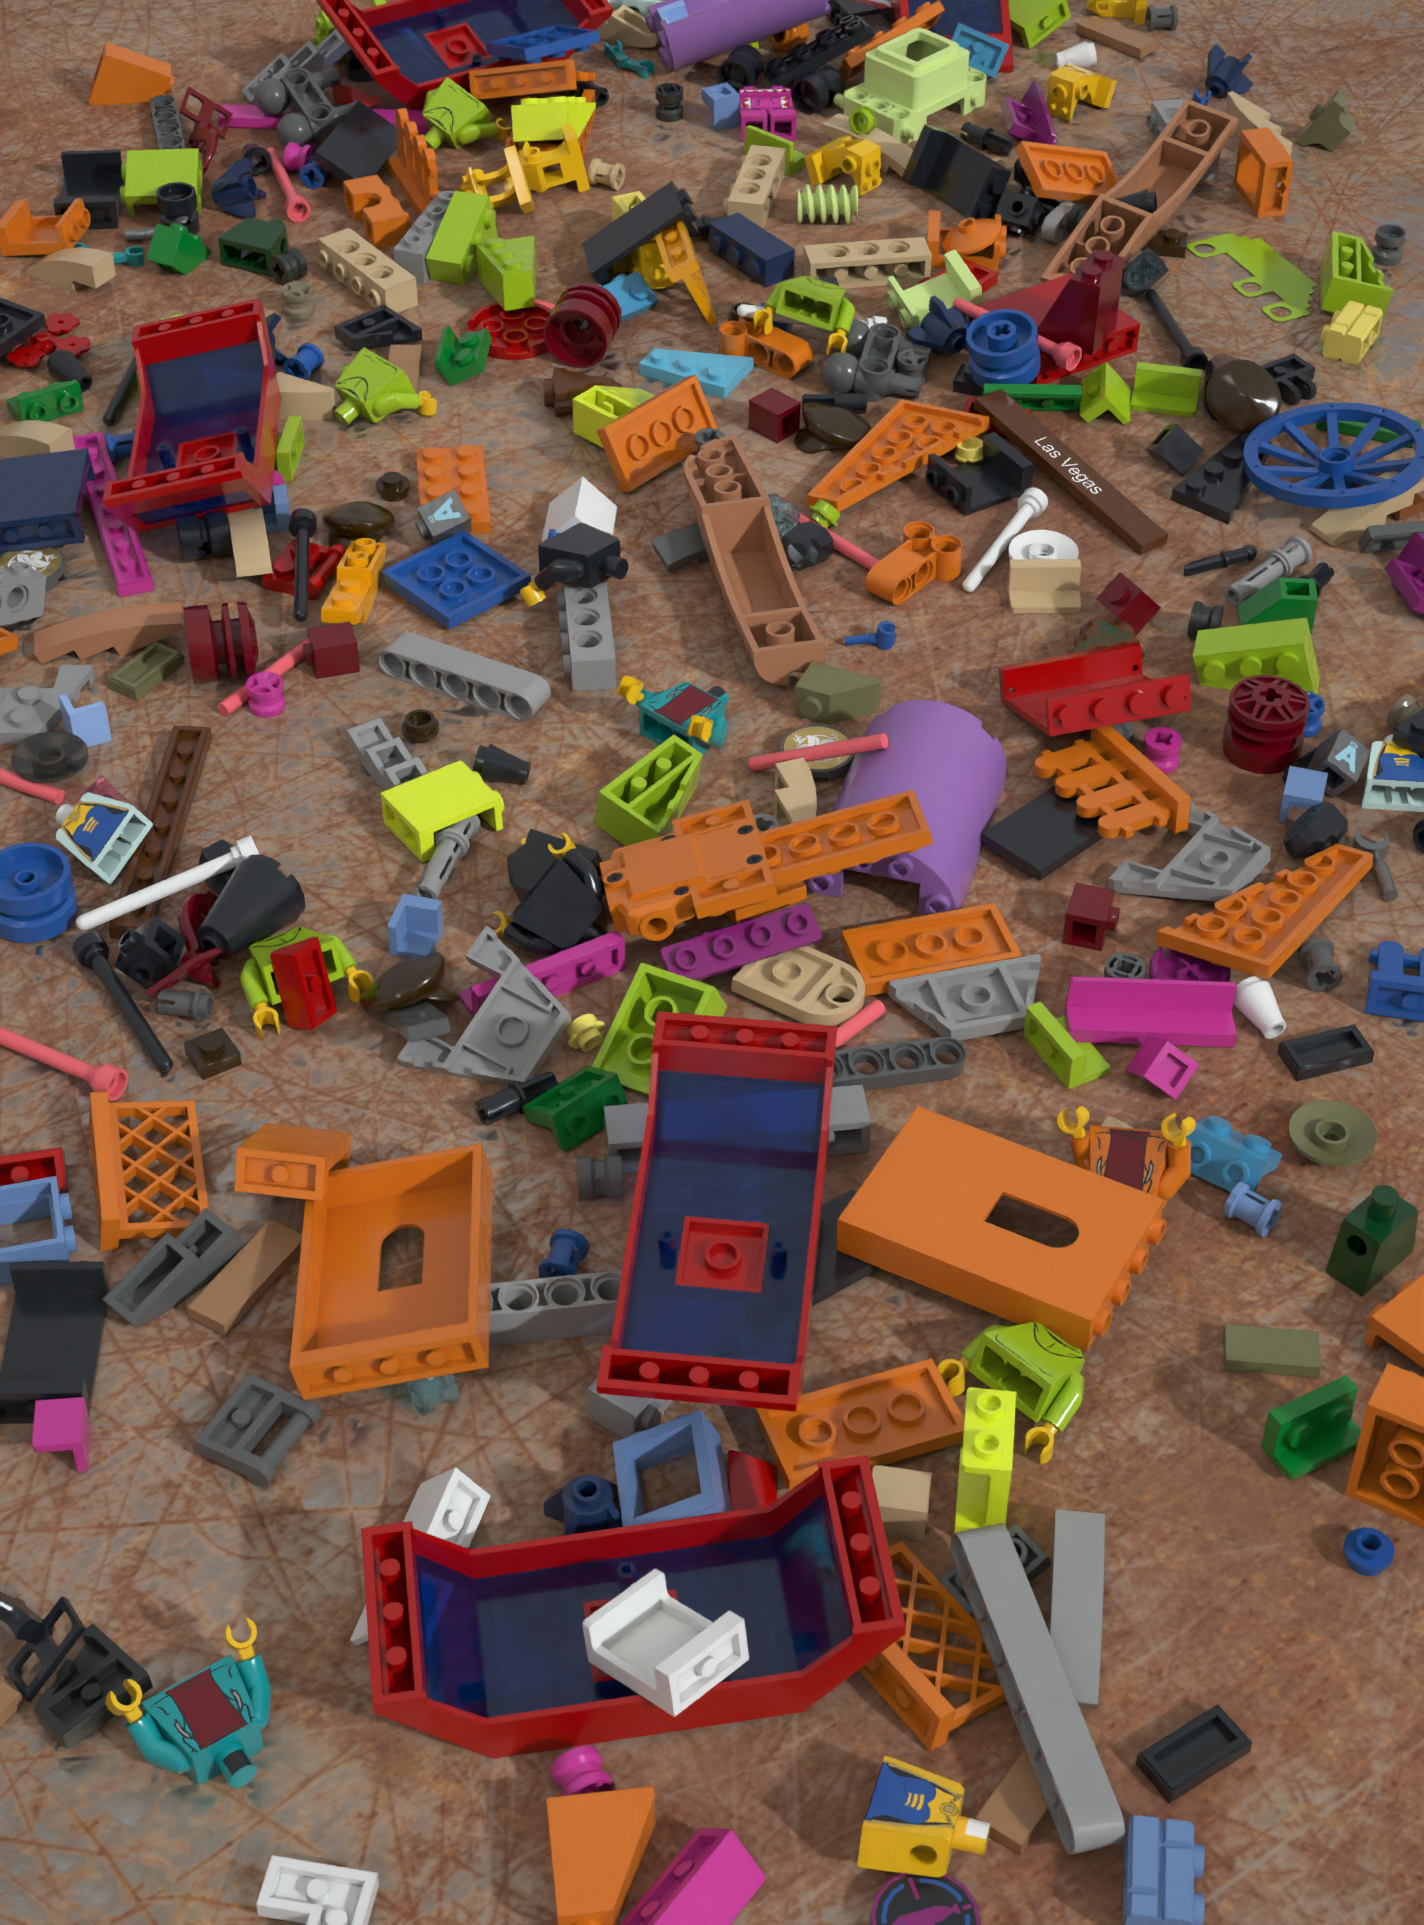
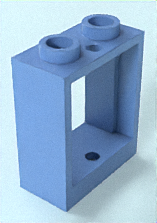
M56 1176L0 1186V1226L51 1217L54 1239L0 1248V1285L13 1283L10 1273L11 1263L70 1262L69 1253L78 1252L74 1226H65V1220L73 1219L69 1192L60 1194Z
M701 1409L690 1414L681 1415L674 1420L653 1428L638 1431L629 1437L612 1443L623 1527L732 1511L720 1434ZM695 1451L701 1493L645 1514L640 1471Z

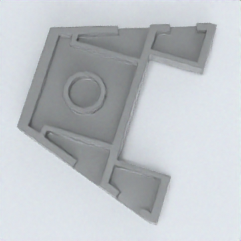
M60 665L53 688H38L32 685L22 688L0 687V744L24 745L30 740L48 736L62 720L58 696L66 694L71 704H75L81 697V688L85 684L91 685L95 679L93 665Z
M1191 801L1188 829L1182 831V833L1192 835L1193 837L1163 870H1159L1126 859L1108 878V887L1110 890H1115V893L1217 902L1246 888L1271 860V850L1269 846L1239 828L1233 827L1230 830L1218 823V816L1212 812L1206 811L1203 814L1196 810L1195 802Z
M485 926L466 954V958L472 965L499 978L498 982L455 1046L437 1037L414 1043L408 1041L397 1057L402 1066L508 1085V1083L513 1081L520 1084L535 1077L572 1019L569 1012L526 969L512 950L502 943L497 934L490 927Z

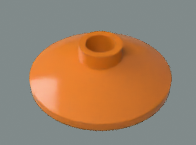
M966 218L944 236L942 248L945 253L956 250L960 256L979 252L998 239L1001 234V227L993 219Z

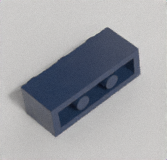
M735 213L709 223V251L766 288L794 277L795 249L740 213Z

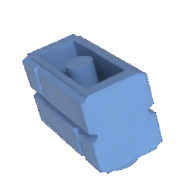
M1138 1815L1129 1817L1124 1839L1122 1925H1203L1204 1894L1194 1893V1878L1202 1879L1204 1845L1194 1844V1825L1191 1821L1173 1819L1160 1821L1156 1817Z

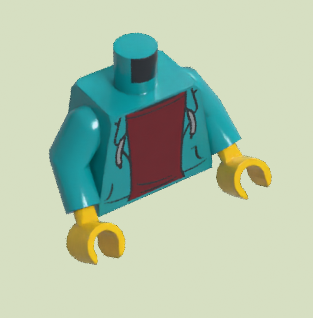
M623 676L617 689V694L625 696L630 704L639 707L640 735L660 745L674 734L702 754L710 747L720 748L723 746L728 729V721L725 719V705L728 704V696L724 689L714 686L706 692L689 682H682L666 691L652 693L643 689L644 684L638 679L631 676Z
M245 1618L250 1637L244 1643L233 1640L229 1624L224 1632V1640L227 1646L232 1650H236L240 1659L235 1662L230 1654L141 1703L143 1712L138 1707L142 1699V1690L134 1680L126 1679L123 1682L125 1689L131 1696L130 1705L124 1706L120 1704L112 1691L107 1694L106 1706L108 1710L118 1716L125 1715L128 1720L125 1727L148 1763L175 1774L186 1773L195 1783L202 1784L222 1773L232 1788L242 1787L256 1776L258 1768L251 1759V1756L260 1752L263 1748L261 1730L268 1725L270 1720L272 1689L261 1654L254 1653L252 1643L257 1636V1627L251 1619Z

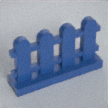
M1381 942L1378 950L1370 949L1369 963L1377 964V970L1369 972L1365 1013L1424 1022V948L1420 950V954L1417 956L1404 954L1403 946L1397 942ZM1403 968L1418 970V976L1404 975Z

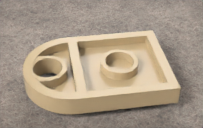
M808 946L745 965L732 978L731 991L806 1024L842 1025L862 1010L865 1002V982L862 975L854 967ZM842 997L847 998L850 1001L845 1003H839L834 1001L833 999Z

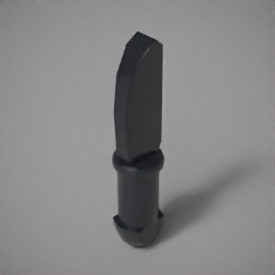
M1245 545L1243 548L1228 552L1222 551L1219 555L1190 562L1184 566V576H1191L1221 567L1227 568L1229 565L1244 561L1250 562L1257 556V549L1253 545Z

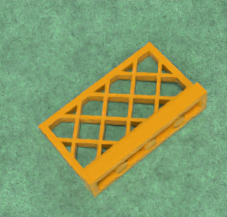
M680 219L656 235L655 238L666 273L672 284L683 279L709 326L717 323L718 320L687 227Z

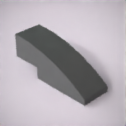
M205 1208L176 1239L167 1232L102 1300L136 1328L176 1307L206 1286L245 1246V1243L235 1230Z

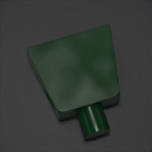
M247 218L218 237L221 265L273 277L269 268L270 258L277 254L284 255V252L289 249L287 228L277 218L272 219L270 222Z
M1387 1185L1376 1186L1372 1193L1346 1215L1342 1221L1325 1273L1363 1297L1413 1252L1418 1210L1415 1206L1402 1199L1398 1191L1393 1187ZM1365 1250L1366 1253L1361 1255L1360 1253Z

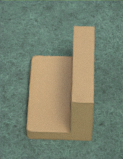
M1080 559L1009 560L1007 593L1011 613H1080L1082 608L1079 593L1082 568Z

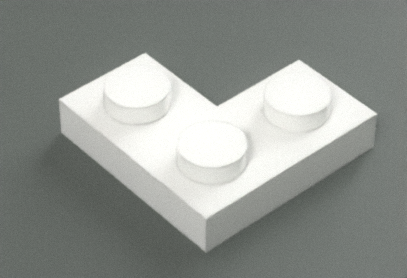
M272 1855L256 1903L258 1916L304 1923L306 1925H368L379 1887L378 1873Z

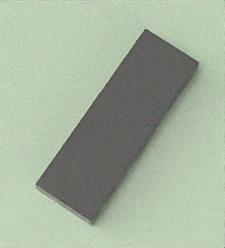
M424 999L403 1008L382 1012L384 1021L411 1043L449 1034L451 1031L448 1017Z

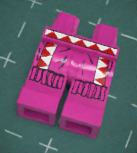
M748 86L739 89L741 142H745V127L752 125L767 131V123L769 133L789 141H796L797 115L796 110L793 109L790 88L772 86L770 89H756L754 86ZM777 130H786V131H788V132H787V133H777V132H775V131H777Z

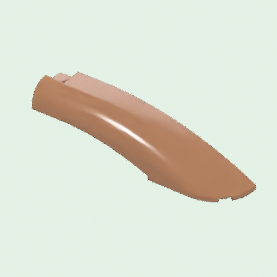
M1185 99L1162 133L1137 164L1104 195L1100 193L1041 275L1040 281L1047 282L1067 274L1073 275L1093 250L1110 251L1114 255L1124 257V263L1131 259L1156 235L1189 196L1236 130L1239 118ZM1148 189L1149 192H1156L1158 209L1153 213H1149L1114 198L1124 197Z
M737 435L719 438L701 445L697 455L689 454L684 462V479L716 581L736 629L758 674L771 684L789 685V673H804L812 661L825 664V641L796 584L770 507V498Z

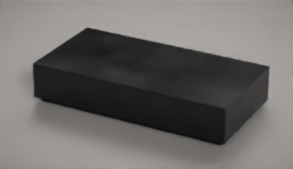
M1355 1024L1280 1042L1277 1052L1296 1082L1372 1063L1374 1057L1373 1049Z
M1217 1704L1137 1754L1136 1765L1163 1797L1171 1803L1248 1754L1252 1741Z

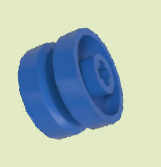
M998 309L984 313L973 320L967 328L966 344L969 353L970 374L976 384L983 388L984 383L1028 384L1035 379L1040 372L1041 359L1038 347V328L1032 317L1024 312L1013 309Z
M24 842L0 850V936L17 943H36L52 939L66 931L76 920L78 912L72 871L67 855L57 847L44 843Z

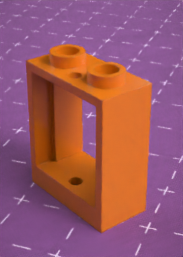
M1269 127L1241 130L1233 182L1257 218L1286 215L1294 160Z

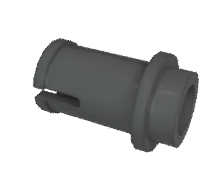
M163 988L158 999L175 1001L174 1005L158 1003L160 1015L193 1017L196 1022H202L204 1018L210 1019L214 1011V997L212 994H207L204 989H198L196 992H187Z

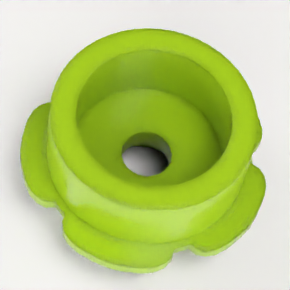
M867 106L864 108L857 107L849 117L851 130L857 134L865 133L869 135L870 131L876 127V118L873 110Z
M819 499L814 506L810 505L809 509L813 513L810 517L812 520L826 528L838 526L836 522L841 514L833 506L822 499Z

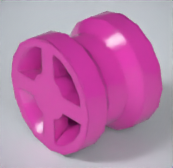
M289 142L283 156L285 170L295 172L307 165L311 156L316 152L315 147L312 145L300 147L298 143Z
M259 672L248 678L246 681L247 693L250 696L248 704L249 711L253 715L268 718L277 716L284 711L286 705L285 696L282 694L284 689L283 679L280 675L274 672Z
M1168 727L1151 728L1144 735L1145 749L1142 754L1164 774L1171 773L1179 765L1178 752L1181 749L1182 737L1177 731Z
M584 1745L570 1749L560 1755L550 1768V1775L554 1783L564 1790L562 1796L615 1790L611 1776L601 1770L602 1757L594 1746Z

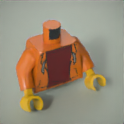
M1079 1106L1076 1109L1078 1123L1071 1121L1066 1107L1057 1117L1059 1128L1063 1132L1071 1134L1068 1140L1077 1167L1164 1199L1163 1209L1166 1206L1167 1200L1173 1198L1191 1175V1142L1186 1137L1193 1133L1196 1128V1122L1190 1116L1182 1121V1130L1176 1125V1114L1172 1113L1162 1121L1161 1130L1091 1125L1090 1132L1084 1130V1126L1089 1120V1111L1083 1106Z

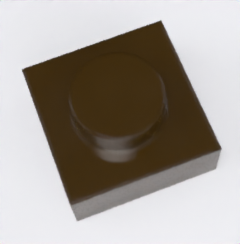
M1177 229L1159 230L1155 247L1156 254L1158 256L1185 258L1188 233Z
M222 1027L184 1042L185 1055L203 1080L242 1065L239 1050Z

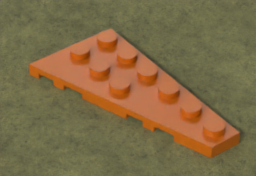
M901 399L807 494L808 507L810 505L814 506L819 499H822L841 512L927 464L929 454L935 453L940 457L956 448L958 443L961 442L963 444L969 437H976L990 429V417Z
M1337 843L1304 859L1303 867L1293 872L1283 869L1275 873L1274 881L1266 885L1257 882L1215 902L1213 911L1202 916L1193 913L1185 917L1183 925L1174 930L1169 926L1158 930L1156 945L1207 960L1217 966H1226L1245 972L1251 977L1257 976L1268 980L1373 867L1374 854Z

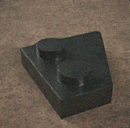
M93 1623L82 1634L85 1644L75 1660H65L56 1674L55 1683L44 1692L34 1708L38 1723L66 1750H69L115 1716L106 1706V1696L110 1691L114 1693L120 1704L124 1706L130 1705V1693L123 1685L126 1679L137 1682L142 1690V1695L153 1688L149 1674Z

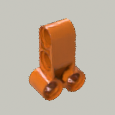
M739 316V321H727L720 325L718 354L754 357V365L786 379L792 378L814 361V351L808 342L773 326V331L765 335L764 325L758 326L755 331L754 319Z
M915 521L908 523L903 531V544L870 569L865 579V589L894 605H900L934 579L944 582L953 581L961 574L962 541L953 535L935 536L934 527L927 522Z

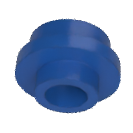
M1363 1527L1355 1529L1347 1535L1343 1552L1352 1570L1364 1576H1375L1391 1565L1394 1557V1546L1389 1537L1383 1532Z

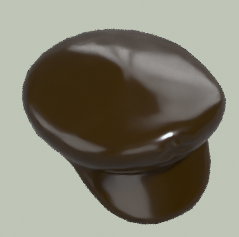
M1238 359L1225 363L1212 375L1207 386V402L1213 415L1225 427L1237 434L1252 433L1261 423L1279 414L1281 393L1273 378L1263 367L1250 360Z
M810 402L803 407L802 416L805 425L796 433L794 443L804 453H818L832 448L851 449L872 427L866 419L849 409Z
M353 501L329 509L324 513L322 521L329 529V547L337 543L348 548L351 541L360 538H371L379 543L381 538L393 527L395 516L391 511L380 505L367 501Z
M430 953L401 962L385 971L365 990L360 998V1004L367 1013H375L403 1008L423 999L456 1002L461 998L457 992L442 984L446 973L445 958L440 953Z

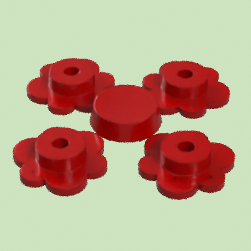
M71 313L50 314L47 320H45L46 325L44 328L48 332L39 333L27 338L26 340L30 339L29 346L16 347L6 357L7 361L14 363L16 367L31 368L38 365L40 359H43L46 354L53 353L59 349L71 351L76 358L80 357L83 353L89 351L91 343L87 337L78 338V336L71 335L67 339H58L57 336L53 335H66L73 328L80 325L79 318L73 317Z

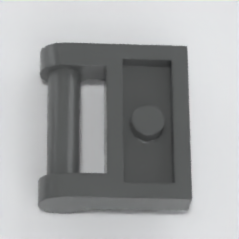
M248 1374L194 1440L196 1453L244 1474L253 1484L265 1488L276 1476L275 1468L305 1429H312L322 1414L313 1402L303 1400L301 1396ZM282 1413L291 1417L261 1456L251 1453Z

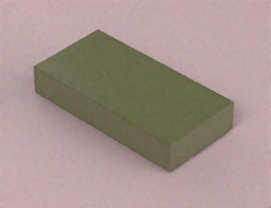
M154 642L108 677V688L138 701L185 664L183 653Z
M1225 1324L1224 1370L1319 1377L1321 1363L1318 1331Z

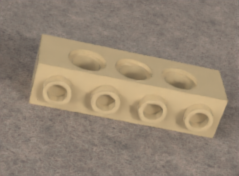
M761 145L750 146L747 155L742 156L741 169L736 170L735 183L730 184L729 198L725 197L723 216L740 213L764 229L785 176L786 148Z
M347 228L318 239L319 252L317 253V258L320 266L337 278L339 282H342L354 291L356 295L367 301L373 308L386 305L399 313L418 306L416 277L353 230Z
M924 237L804 245L803 274L804 276L819 279L821 276H834L839 286L845 289L888 286L887 277L891 275L894 276L899 285L915 284L926 277H930L932 255Z

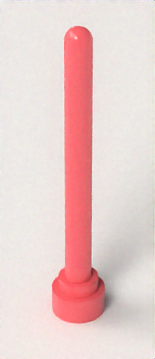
M271 147L267 148L266 150L272 159L271 168L287 199L285 211L289 219L297 223L305 221L311 213L307 200L303 196L297 195L276 150Z
M957 298L953 301V306L973 319L989 312L962 298ZM1038 335L1039 349L1053 356L1057 366L1067 371H1072L1077 367L1082 356L1081 347L1071 342L1057 344Z
M0 1027V1045L89 1082V1086L93 1088L94 1092H108L110 1101L117 1100L124 1093L128 1084V1073L125 1069L111 1063L93 1066Z

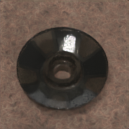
M61 731L43 732L30 736L20 742L12 752L11 764L15 773L25 780L36 783L58 782L74 776L84 768L89 758L88 747L80 737Z

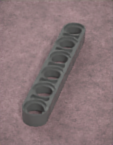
M158 95L151 98V116L158 150L186 149L175 98L170 95Z
M937 1037L835 1050L834 1073L836 1077L833 1078V1087L863 1085L864 1090L950 1080L961 1074L967 1057V1051L959 1040L952 1037ZM940 1052H948L956 1057L957 1062L954 1064H944L935 1055ZM900 1057H908L915 1061L917 1067L911 1070L903 1069L896 1064L895 1060ZM860 1062H867L872 1064L877 1071L874 1074L865 1075L857 1071L854 1065ZM723 1081L722 1084L724 1096L813 1089L753 1084L754 1087L749 1090H739L729 1081Z

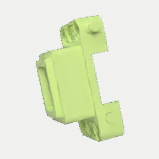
M916 28L868 51L865 54L864 82L844 92V95L836 94L834 104L840 106L843 109V115L849 117L857 107L864 108L867 106L871 108L876 118V128L888 133L906 145L918 140L924 124H927L928 115L954 102L961 105L960 115L963 116L982 107L985 103L987 76L985 73L969 66L970 52L967 49L929 30Z

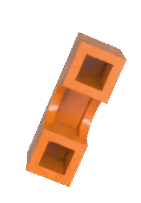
M378 175L343 181L345 207L355 222L364 220L365 237L370 244L377 249L397 245L411 228L412 224L408 212H404L398 198L392 196L389 186L384 185Z

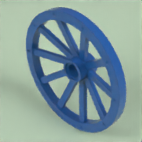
M1339 402L1303 406L1280 413L1261 423L1253 430L1244 445V470L1249 480L1258 489L1271 497L1287 503L1324 509L1367 506L1389 500L1408 491L1424 477V430L1407 416L1390 409L1369 404ZM1327 421L1329 447L1321 450L1298 428L1299 426ZM1337 421L1368 423L1349 448L1339 446ZM1380 427L1400 435V437L1358 456ZM1286 432L1311 458L1269 444L1268 442L1279 434ZM1407 445H1411L1415 451V457L1371 463ZM1261 452L1301 467L1263 466L1258 456ZM1403 470L1389 479L1368 475ZM1278 477L1308 478L1292 484ZM1353 483L1366 485L1363 487L1351 488L1353 486Z

